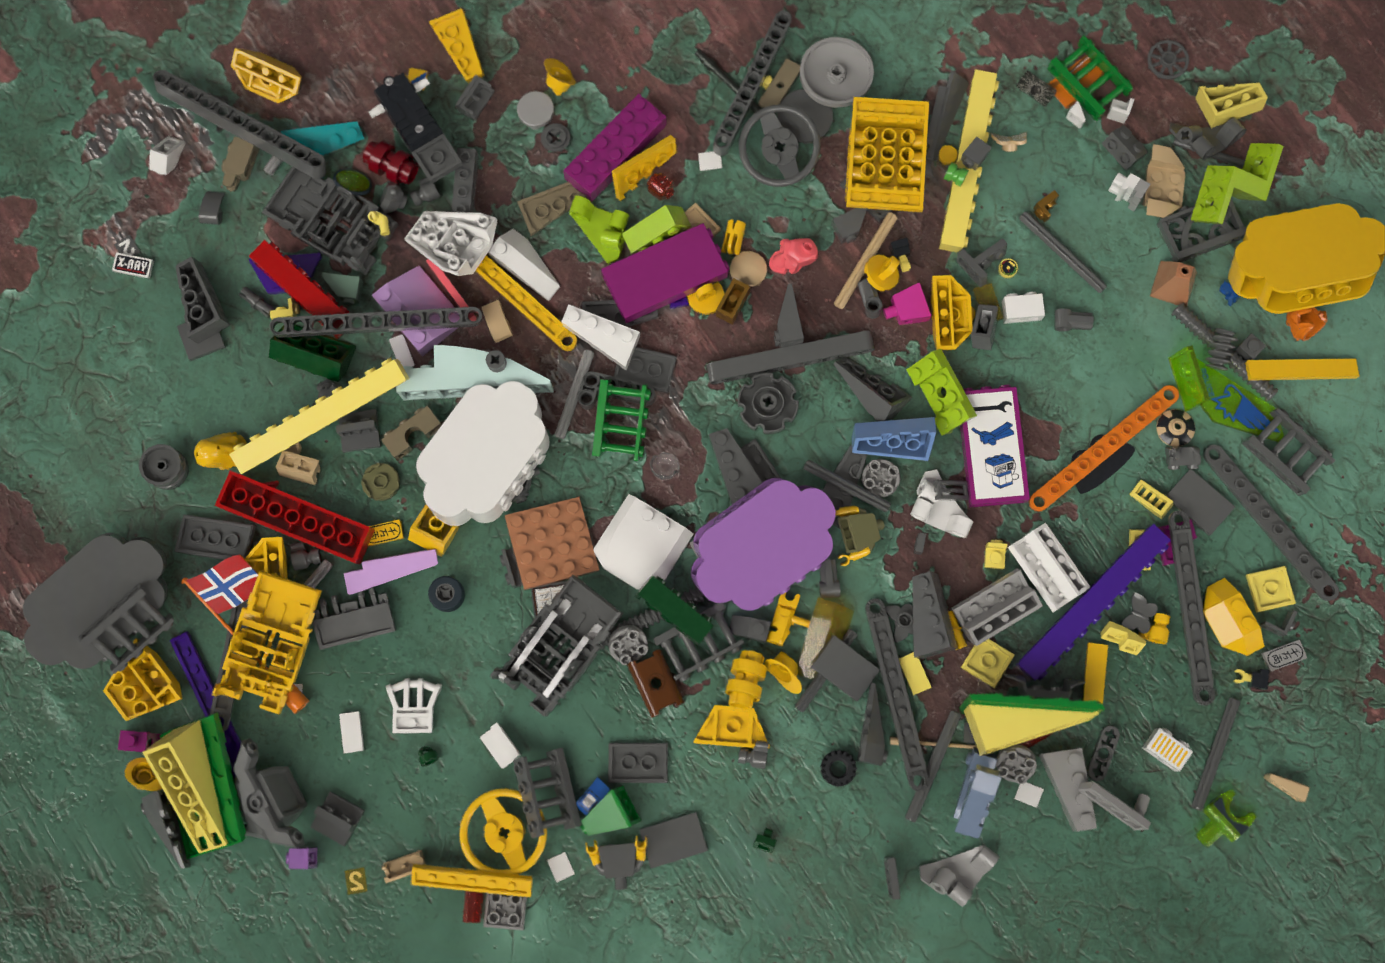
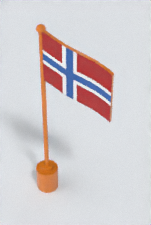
M239 554L223 560L203 574L191 579L183 578L181 583H185L233 635L234 630L219 614L237 607L249 599L258 573ZM254 658L261 666L262 661L259 658ZM293 684V691H288L286 694L288 697L285 704L294 714H297L309 703V700Z

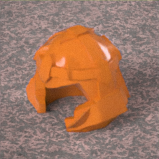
M1315 307L1287 312L1286 325L1290 326L1292 335L1297 341L1309 340L1328 321L1326 311H1318Z

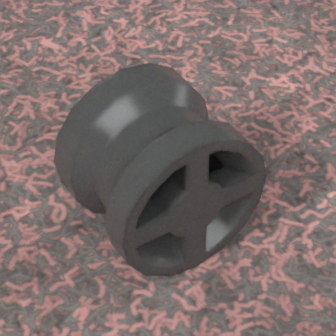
M493 350L486 356V364L492 372L498 373L506 368L507 362L502 352Z

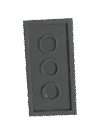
M183 514L174 551L220 560L240 554L245 559L250 553L256 526Z

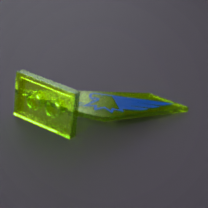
M1192 345L1184 347L1168 358L1185 412L1201 406L1212 422L1256 436L1274 419L1269 413L1275 407L1215 369L1204 366L1207 364L1196 358ZM1279 424L1266 439L1279 443L1284 437L1281 425Z

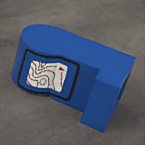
M597 777L577 801V808L587 816L612 789Z

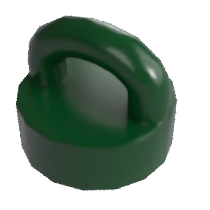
M424 746L418 751V760L423 767L429 766L439 759L437 751L430 747Z

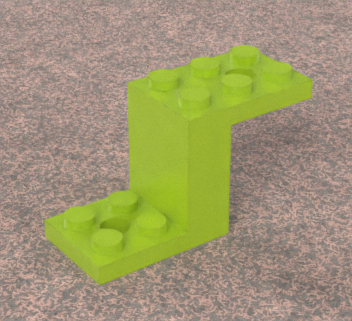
M1251 143L1242 169L1235 166L1208 165L1191 220L1200 223L1223 224L1231 196L1239 200L1266 201L1283 146L1280 144Z

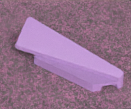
M436 549L365 560L362 562L363 569L344 573L347 593L351 595L438 564Z

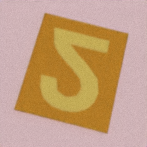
M364 868L345 871L348 895L367 892Z

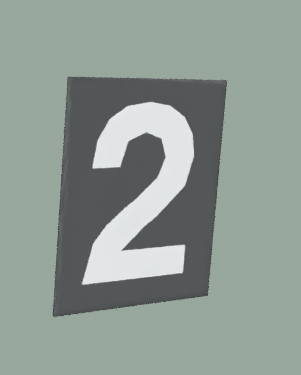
M130 235L114 244L117 251L121 254L136 256L141 253Z

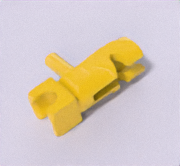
M786 593L780 595L771 623V627L777 631H769L767 642L783 646L791 632L789 629L794 623L809 628L810 620L794 615L800 599L799 594H796L792 601L786 599Z

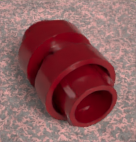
M384 140L379 143L371 141L364 150L363 162L368 164V169L379 176L386 173V179L398 185L402 182L411 184L416 178L419 165L413 161V155L404 150L396 152V147Z

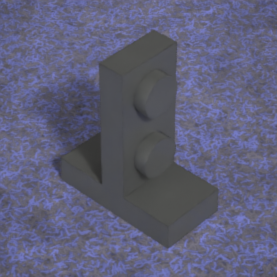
M1002 238L974 259L965 249H962L957 254L956 262L981 288L987 283L988 274L984 270L996 259L1000 260L1005 256L1008 243Z

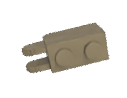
M234 137L233 141L229 143L227 157L223 160L221 166L225 174L222 183L230 192H235L240 181L249 179L260 150L258 147L238 137Z

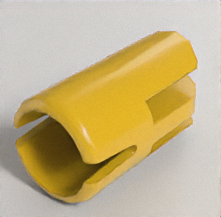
M734 219L728 220L721 253H727L728 251V254H734V252L735 255L740 254L746 223L737 220L736 223H734Z

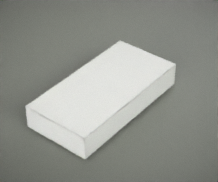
M360 712L339 714L344 754L364 751Z

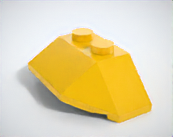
M235 48L231 67L236 71L238 78L247 90L276 103H281L298 94L302 76L294 67L260 52Z
M952 275L932 276L931 311L936 350H956L972 333L971 295Z
M283 537L262 538L246 556L245 560L257 573L264 571L288 579L287 555Z
M1225 578L1208 586L1203 603V614L1221 647L1245 656L1265 647L1261 628L1241 593Z

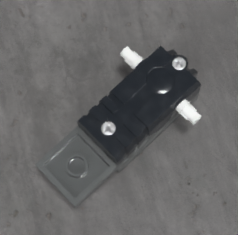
M405 73L396 74L394 78L392 76L385 77L383 80L384 84H379L378 88L374 89L379 105L368 111L372 119L381 113H386L431 184L463 165L462 161L418 94L419 91L430 85L427 78L425 77L412 84Z

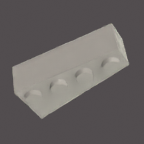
M1082 748L1039 754L1072 831L1096 829L1097 825L1092 800L1078 791L1080 783L1088 782Z

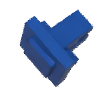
M1224 281L1220 286L1219 291L1226 296L1225 299L1228 300L1229 306H1232L1241 297L1233 291L1229 283Z

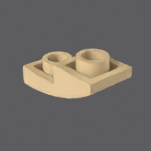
M499 300L481 307L495 343L513 336Z

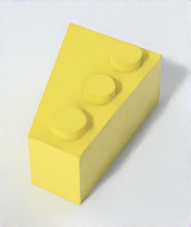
M1260 83L1235 84V86L1224 87V85H1217V87L1213 88L1200 86L1195 99L1209 125L1213 128L1226 123L1231 118L1235 117L1238 119L1263 110L1268 97Z

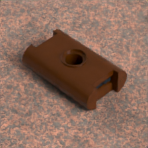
M661 649L654 651L652 657L636 664L634 660L627 664L651 718L659 716L660 710L674 703L677 707L685 703ZM659 679L662 684L661 687L653 688L650 684L651 680Z

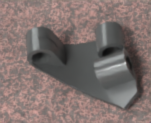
M1235 117L1228 120L1224 125L1213 128H1201L1198 125L1185 127L1172 122L1169 124V131L1181 143L1188 144L1203 160L1227 149L1247 131Z

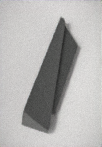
M952 70L948 77L947 86L939 85L927 132L926 159L932 161L937 160L939 151L943 146L969 85L967 80Z

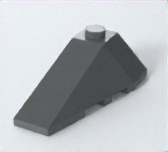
M846 357L834 363V366L859 401L876 421H890L894 419L912 398L894 383L891 386L881 381V376L868 374L866 368Z
M871 683L857 762L882 766V762L886 763L888 751L884 750L885 742L876 683Z
M155 791L141 798L143 814L146 815V818L181 869L191 867L189 859L186 860L177 814L165 792Z

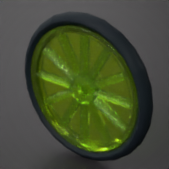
M340 169L333 176V181L337 187L341 186L355 196L366 195L372 189L370 179L357 170Z

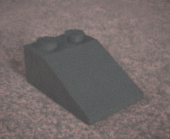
M792 283L787 286L777 323V330L774 331L775 347L779 348L803 344L804 337Z

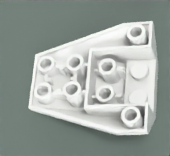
M424 211L404 239L442 271L457 276L469 275L475 272L493 245L497 218L483 213Z

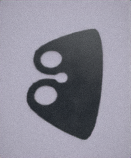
M1104 435L1095 436L1091 440L1090 447ZM1125 443L1076 484L1078 492L1080 494L1089 492L1106 481L1132 457L1135 448ZM1079 450L1075 452L1072 456L1071 463L1078 457V455L1083 454L1086 450Z

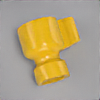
M1156 613L1153 620L1155 625L1150 626L1148 633L1143 634L1139 631L1138 635L1144 640L1156 644H1167L1170 633L1167 625L1170 622V616Z

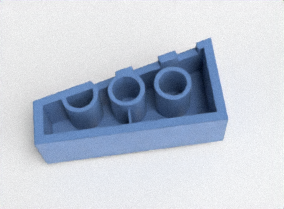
M935 417L855 423L852 433V453L928 461L936 435Z

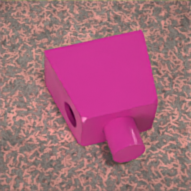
M920 283L893 295L891 298L892 306L883 308L885 318L896 317L899 325L927 322L931 317Z

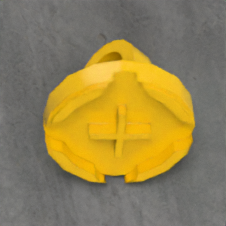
M884 255L872 256L865 263L864 272L868 276L866 279L879 291L891 290L899 281L897 267L900 260L894 256L890 258Z
M719 282L706 284L697 289L695 293L687 296L689 306L697 313L703 315L713 314L716 312L724 296V290Z

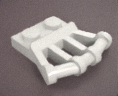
M405 678L394 685H386V690L393 706L394 734L433 733V707L442 689V684H434L424 680V678H418V680ZM410 688H417V707H410ZM424 688L433 692L427 707H423ZM404 689L403 707H399L394 692Z

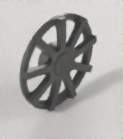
M1171 40L1160 41L1152 46L1147 55L1148 68L1159 79L1174 80L1187 70L1189 56L1186 49L1178 42ZM1168 43L1166 52L1161 48V44ZM1172 44L1180 47L1176 52L1171 51ZM1157 48L1161 56L1153 54V50ZM1183 50L1186 58H1177L1176 55ZM1151 57L1160 61L1152 64ZM1176 62H1186L1184 68L1176 64ZM1163 66L1160 72L1156 71L1154 67ZM1172 67H1174L1180 72L1174 75ZM1165 68H1168L1169 75H1163Z

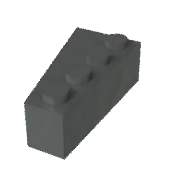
M191 256L177 264L175 267L179 288L182 292L181 302L185 309L184 319L188 327L187 336L191 340L200 343L228 327L230 323L202 263Z
M726 428L710 433L709 440L732 505L759 486L762 481Z

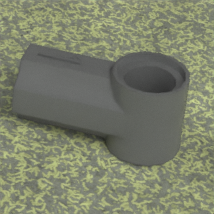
M864 279L857 283L865 308L864 311L868 318L875 319L881 314L882 302L879 299L877 290L867 279ZM876 305L878 309L870 310L869 306Z
M1070 309L1055 310L1056 331H1070L1072 329L1091 330L1093 327V313L1072 312Z
M826 559L819 568L821 599L840 597V583L837 580L836 560Z

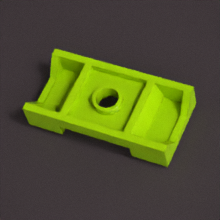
M942 349L932 351L906 369L914 385H920L936 415L935 424L942 436L952 433L953 429L977 416ZM942 387H944L946 390L945 397L941 393Z

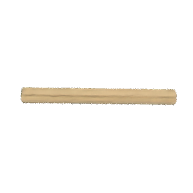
M887 213L836 298L834 304L837 308L843 309L857 287V283L860 282L865 273V263L872 256L876 255L896 222L897 217L894 213Z

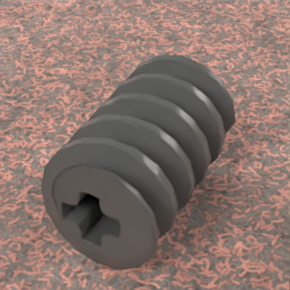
M1216 328L1215 332L1219 335H1213L1212 337L1216 341L1210 344L1214 350H1208L1207 353L1212 357L1205 358V361L1209 364L1204 366L1220 371H1228L1224 364L1231 361L1226 357L1233 356L1229 349H1235L1236 346L1231 344V342L1238 341V339L1234 337L1236 333Z

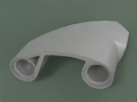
M981 845L964 853L920 866V880L936 892L943 895L946 894L963 907L971 898L972 891L984 874L993 868L1000 856L986 845Z

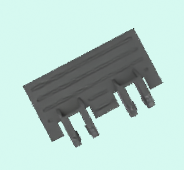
M375 587L369 588L373 604L367 605L364 591L358 592L361 608H359L357 600L339 605L338 598L334 595L331 597V602L335 614L331 615L329 614L325 598L320 599L323 617L321 618L319 609L315 610L312 622L319 649L396 631L387 593L379 594L377 597Z

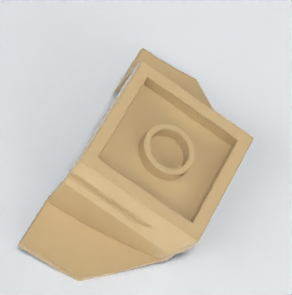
M1153 144L1152 158L1146 169L1145 181L1150 183L1143 198V205L1147 206L1146 215L1165 218L1182 208L1185 168L1170 147Z

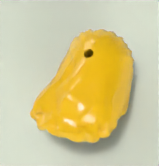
M228 432L200 440L194 449L196 462L202 467L219 468L220 470H229L233 466L236 467L229 454L234 452L233 448L241 443L246 445V439L242 435H237L236 432Z

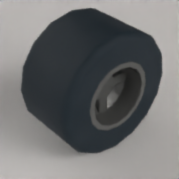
M442 576L432 582L429 587L428 597L435 608L442 612H451L462 605L465 591L461 583L455 578Z

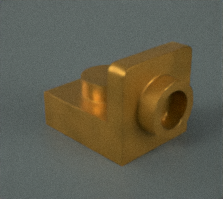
M1055 190L1037 202L1033 208L1037 218L1042 219L1044 222H1047L1051 217L1048 210L1057 204L1056 200L1059 195Z

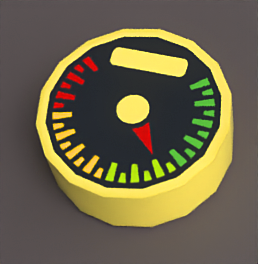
M1004 259L1001 261L998 271L1002 277L1009 279L1015 276L1018 266L1014 260Z

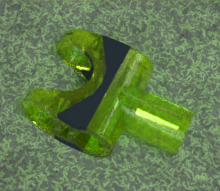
M1233 789L1227 790L1215 798L1203 810V813L1210 821L1195 836L1207 848L1223 834L1230 842L1237 840L1248 830L1257 817L1253 811L1240 818L1232 815L1230 803L1236 795Z

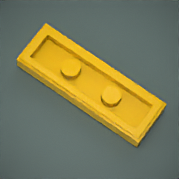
M1087 643L1084 673L1085 684L1083 685L1082 701H1099L1103 704L1108 645Z

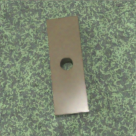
M786 58L758 102V106L765 108L779 105L800 74V65Z

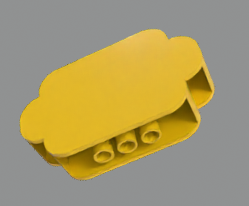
M1341 203L1321 205L1315 208L1301 209L1289 213L1284 212L1279 215L1255 219L1247 226L1243 242L1235 250L1228 273V280L1237 295L1246 299H1257L1259 305L1264 310L1275 314L1362 298L1369 292L1385 257V226L1373 218H1360L1354 208Z

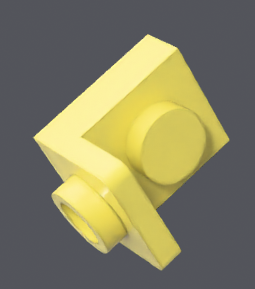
M288 298L289 309L278 307L276 310L270 311V318L273 320L278 317H296L300 313L299 305L293 298Z
M991 540V542H988L985 545L984 568L1005 569V553L1008 544H1003L1002 540Z

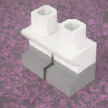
M1118 173L1108 191L1117 195L1115 201L1124 199L1129 202L1128 209L1134 212L1148 190L1150 183L1132 173L1128 177Z

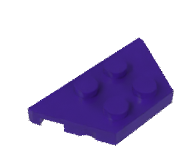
M321 253L287 255L294 261V264L297 266L296 269L301 267L310 278L314 276L315 268L322 258ZM249 258L251 266L269 295L286 293Z

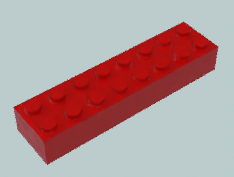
M231 470L214 505L358 565L361 564L375 531L371 527Z

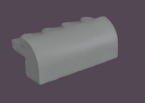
M1017 568L953 606L952 610L965 636L971 643L978 646L1043 605L1035 590L1028 586L1021 570Z

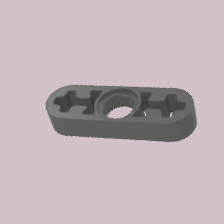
M1114 726L1104 727L1099 734L1087 768V776L1092 781H1101L1106 777L1120 738L1119 730ZM1110 730H1112V734L1115 735L1114 738H1110L1108 744H1112V747L1105 744H1101L1102 741H1107L1108 736L1105 735V732H1109ZM1100 748L1108 750V757L1106 759H1101L1098 756ZM1095 759L1098 762L1105 763V766L1100 765L1099 771L1101 775H1097L1096 778L1092 772V769H1096L1098 763H1094Z

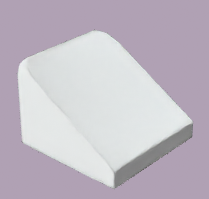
M1077 101L1069 110L1066 118L1076 127L1081 128L1086 119L1080 103Z

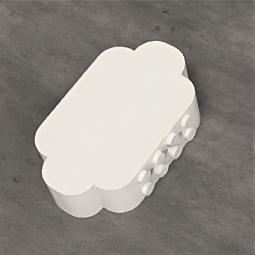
M515 381L503 383L497 389L484 384L470 388L417 459L416 469L426 485L423 494L424 500L436 518L450 526L463 525L471 518L480 523L493 522L511 507L514 496H518L523 490L522 485L525 481L532 478L535 467L538 464H542L546 457L545 454L549 448V437L541 420L542 411L537 397L530 388Z

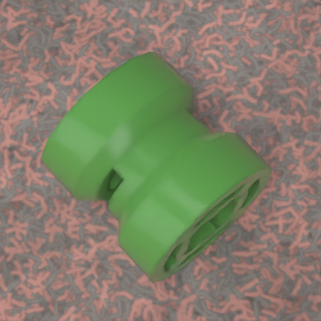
M951 162L944 180H953L955 185L961 187L969 170L958 168L957 164Z

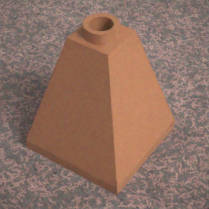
M1160 261L1150 297L1175 305L1184 302V306L1187 307L1197 274L1196 269L1193 266L1180 262Z

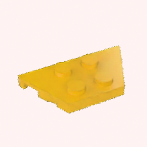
M714 705L695 737L694 744L754 748L757 740L768 741L754 708L751 710H741L732 706Z

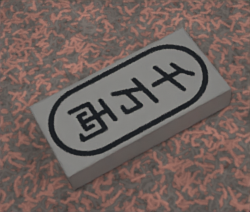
M1300 640L1262 653L1269 672L1307 658Z

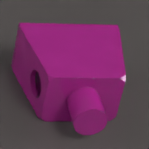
M121 730L118 750L143 752L149 748V739L151 738V745L160 740V734Z

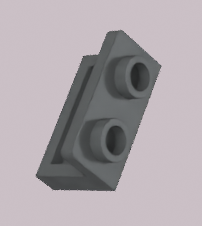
M1124 125L1111 132L1102 142V145L1125 170L1129 169L1136 161L1148 153L1144 145Z

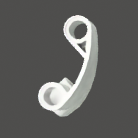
M937 469L925 472L918 486V497L910 515L935 528L967 538L973 521L962 511L956 501L935 500L937 492H934L936 485L933 484V481L942 479Z

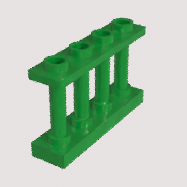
M1083 35L1078 42L1079 48L1063 61H1059L1055 57L1050 61L1047 70L1097 122L1103 117L1106 111L1104 107L1121 93L1126 97L1129 96L1133 87L1131 82L1119 73L1118 68L1107 60L1106 55L1103 52H1099L1093 41ZM1085 53L1092 61L1076 74H1071L1067 67ZM1098 66L1104 74L1089 87L1084 88L1079 80ZM1110 79L1116 88L1102 100L1097 101L1092 96V93Z
M603 378L600 380L592 456L600 457L603 452L612 451L634 454V461H639L640 457L644 455V446L641 445L642 438L646 437L647 427H644V419H648L649 408H646V401L650 400L651 389H648V384H643L642 390L616 387L610 384L611 379ZM618 394L641 397L640 409L613 406L611 403H608L609 395ZM616 413L639 416L638 427L609 424V422H606L607 414ZM608 432L637 435L636 445L634 447L610 444L604 441V435Z

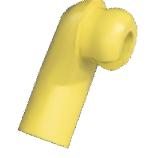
M378 211L369 212L368 219L380 226V234L382 236L389 235L390 230L387 216Z

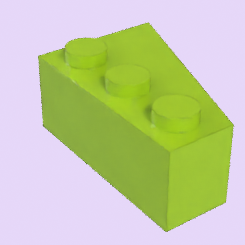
M664 205L622 233V236L631 254H635L669 239L692 226L682 207Z

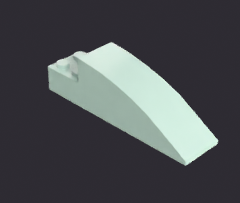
M434 345V367L431 365H422L420 368L403 366L410 379L396 386V392L404 401L460 398L476 385L484 384L497 389L503 383L510 381L522 383L534 393H552L554 388L548 378L511 359L505 358L507 362L506 368L496 373L492 372L486 364V356L489 352L458 346Z

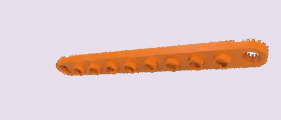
M1171 385L1164 386L1037 490L1029 500L1031 509L1035 512L1044 511L1178 400L1179 392L1177 388ZM1165 391H1171L1174 398L1167 400L1164 397ZM1034 498H1042L1044 505L1037 507L1034 504Z

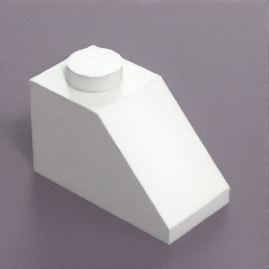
M167 136L151 148L149 170L161 175H167L175 169L185 146V141Z

